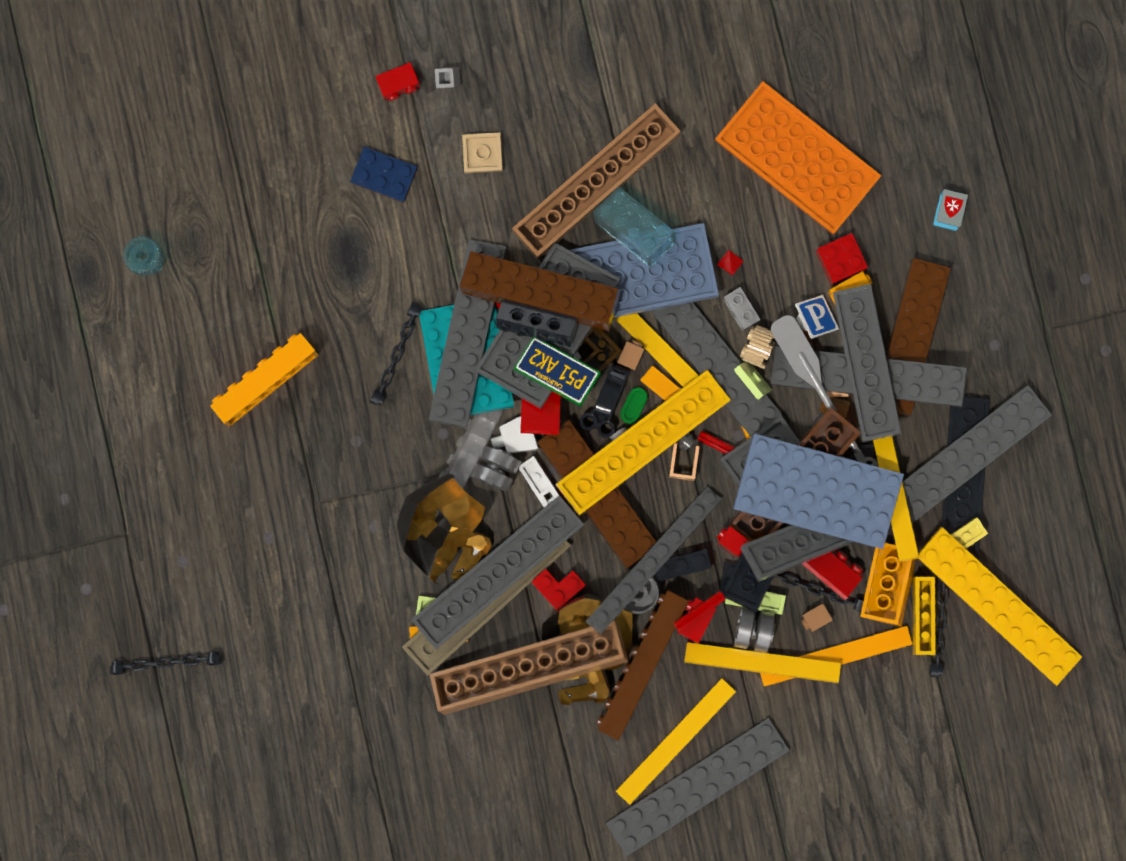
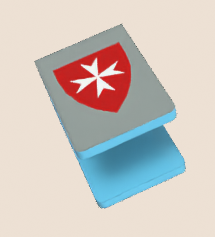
M944 189L940 193L933 225L957 231L962 223L968 195Z

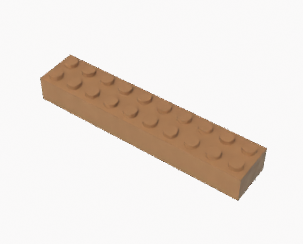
M655 103L512 228V232L537 260L540 259L552 248L554 243H558L674 142L680 136L681 131Z
M613 621L602 634L592 627L432 673L430 678L438 712L446 715L626 663L628 658L619 624Z

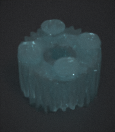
M139 236V238L135 237V239H132V242L129 241V245L126 244L127 248H124L125 251L122 252L124 254L122 257L124 258L123 262L126 263L125 265L131 272L137 276L147 277L148 275L151 276L152 273L155 274L160 271L164 255L162 254L161 247L153 239ZM142 253L147 255L144 260L139 258V256H142Z

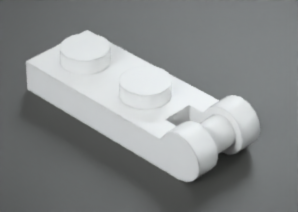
M535 456L519 466V470L544 508L560 495ZM550 492L553 497L547 500L545 495Z

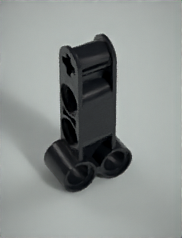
M615 362L610 367L592 413L583 414L579 422L581 429L586 432L596 428L598 435L603 439H609L614 434L615 427L610 419L631 370L630 368L625 369L615 365ZM591 418L594 424L591 427H586L583 424V420ZM603 425H609L611 432L603 434L600 428Z

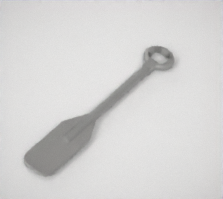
M789 315L776 320L771 326V332L793 371L816 389L827 409L829 406H832L836 410L822 386L819 360L797 321ZM853 441L849 447L856 460L861 463H867L866 460L873 462L872 466L879 467L878 462L874 458L864 457L856 442Z

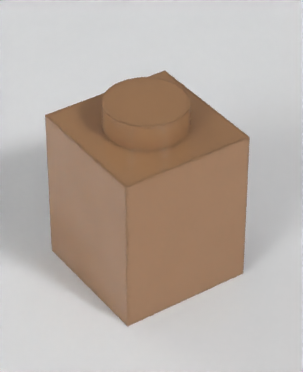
M634 340L631 343L626 342L617 363L635 371L644 352V349L641 348L642 344Z
M820 604L801 615L803 618L801 620L805 630L809 629L810 632L833 621L824 604Z

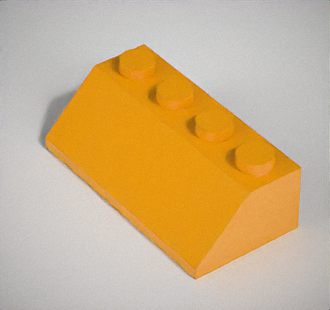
M885 543L883 549L875 547L860 617L902 627L916 559L899 562L897 548L893 544Z

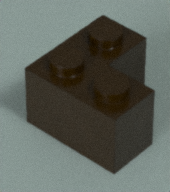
M592 327L584 342L593 353L582 363L601 374L621 355L622 350L602 329Z

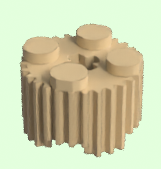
M759 325L756 327L752 326L747 340H750V342L745 344L740 355L743 361L763 369L765 368L767 363L763 361L764 359L768 360L775 345V342L772 341L774 336L771 330Z

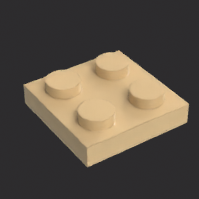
M500 133L462 135L465 174L502 171Z

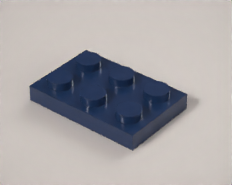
M363 147L350 182L404 203L417 166Z

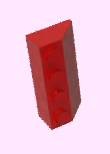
M837 550L802 564L844 600L848 598L865 574L858 564L851 563L844 552H838Z

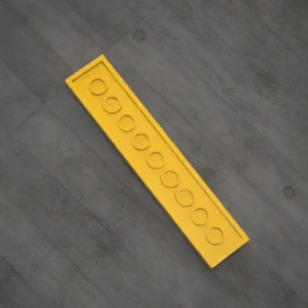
M706 370L559 481L556 486L578 515H581L730 401V398L709 371Z
M940 527L918 552V559L1054 685L1057 686L1082 658L1077 651L943 527Z

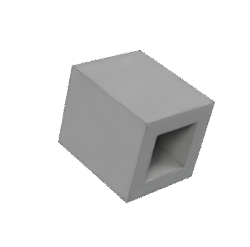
M460 67L435 69L436 88L461 86Z

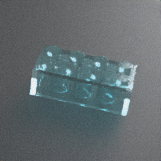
M620 187L593 212L594 221L598 226L650 268L676 242L674 230Z

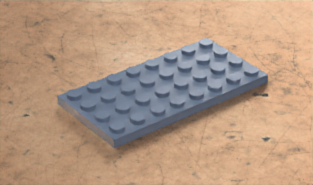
M704 223L569 250L621 279L617 287L620 297L613 318L719 297Z
M753 433L733 509L883 549L904 474Z

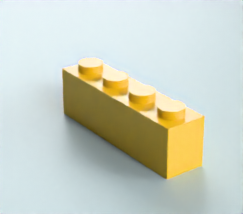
M913 577V655H935V577Z

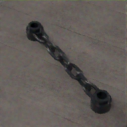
M412 301L408 309L407 315L410 316V320L404 323L401 329V341L399 345L393 348L390 355L391 365L388 369L384 370L380 379L382 386L380 390H374L369 402L371 404L381 405L385 395L382 392L384 387L389 386L393 378L394 372L392 368L401 359L404 351L402 345L404 340L409 339L412 333L414 316L418 318L422 310L419 303ZM406 325L407 328L411 326L407 337L406 334H403ZM396 349L400 351L397 360L396 357L393 358ZM386 372L388 375L391 373L387 383L386 380L383 382Z
M779 574L774 575V577L780 578L786 585L805 587L806 591L817 596L824 594L830 596L833 602L842 605L849 603L854 605V610L862 611L864 599L855 597L854 601L848 598L839 601L834 599L838 595L835 591L829 593L824 591V588L814 583L804 584L800 582L799 578L790 574H784L783 576ZM787 577H789L797 581H794V584L786 582L785 580H788ZM811 586L820 588L818 590L819 593L811 591L809 589H812Z
M943 581L937 592V603L940 605V609L935 617V628L938 631L937 638L935 639L936 660L935 662H930L929 676L936 678L942 676L943 664H939V659L944 652V641L941 639V634L946 626V615L943 613V609L948 601V589ZM940 591L942 593L945 592V601L943 599L940 601ZM938 617H943V626H938ZM936 643H941V652H936Z
M209 652L206 657L186 655L182 659L176 660L172 657L159 658L155 662L135 660L131 664L123 665V661L111 662L110 675L125 674V669L128 668L140 671L148 669L149 666L170 668L179 663L191 666L198 665L201 661H206V665L215 666L222 664V657L219 655V652ZM197 657L195 658L197 662L187 663L188 659L186 658ZM170 660L169 663L171 665H162L161 661ZM143 662H145V663L143 664V666H146V667L135 668V667H137V665H136L135 663H143Z

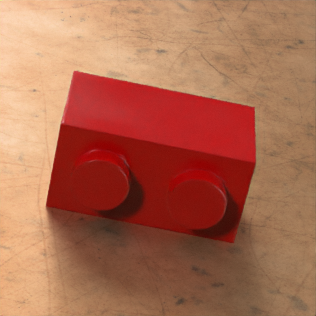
M411 62L375 76L385 101H394L399 98V95L404 93L412 94L420 87Z
M732 527L728 529L723 528L716 537L719 540L716 544L733 557H736L740 553L742 545L749 541Z

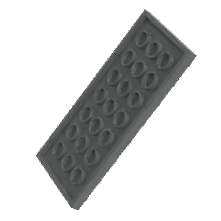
M554 243L539 269L617 288L621 282L620 278L557 243ZM577 323V330L571 347L559 346L548 341L544 342L574 357L592 327ZM500 330L475 371L542 409L552 391L514 370L515 365L532 337H523L517 333Z

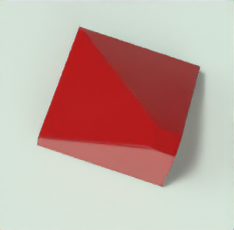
M728 250L717 266L730 276H733L744 261Z

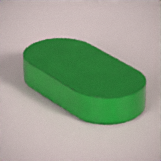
M636 387L629 392L620 413L621 420L624 423L634 424L638 421L647 401V393L644 389Z

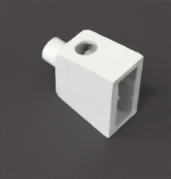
M521 416L500 426L501 436L491 438L494 449L495 447L501 448L505 446L506 452L510 454L538 450L534 434L520 433Z

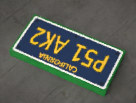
M534 337L514 367L515 371L580 407L601 375L597 370Z

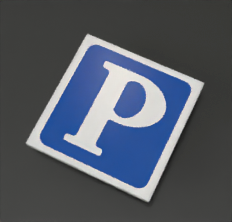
M823 295L795 304L799 312L796 320L802 331H808L811 339L839 329Z

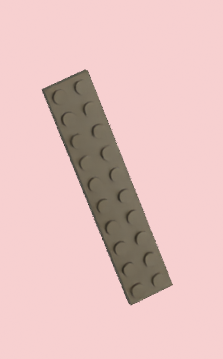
M567 541L562 543L438 649L435 650L420 631L404 644L402 648L427 676L430 675L571 545Z

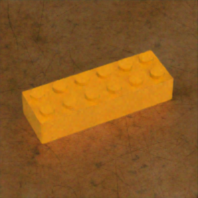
M301 333L299 335H292L284 347L279 346L272 352L273 356L268 360L267 358L261 360L257 364L258 368L253 372L251 370L246 372L242 376L243 380L238 384L234 382L227 388V393L223 396L220 394L212 400L213 404L210 407L228 427L232 426L319 356Z

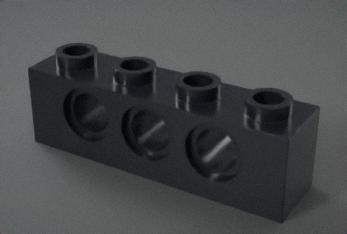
M503 299L496 316V328L504 332L517 333L523 337H534L539 341H548L559 346L571 347L577 330V318Z

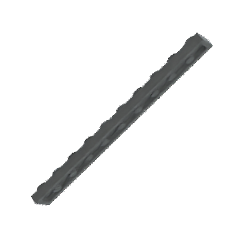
M706 487L593 612L586 623L602 634L720 503L722 498Z

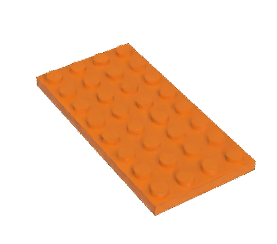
M763 81L715 139L718 144L832 235L835 234L881 177L879 173Z

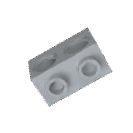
M741 287L724 296L723 301L742 332L759 323L760 318Z

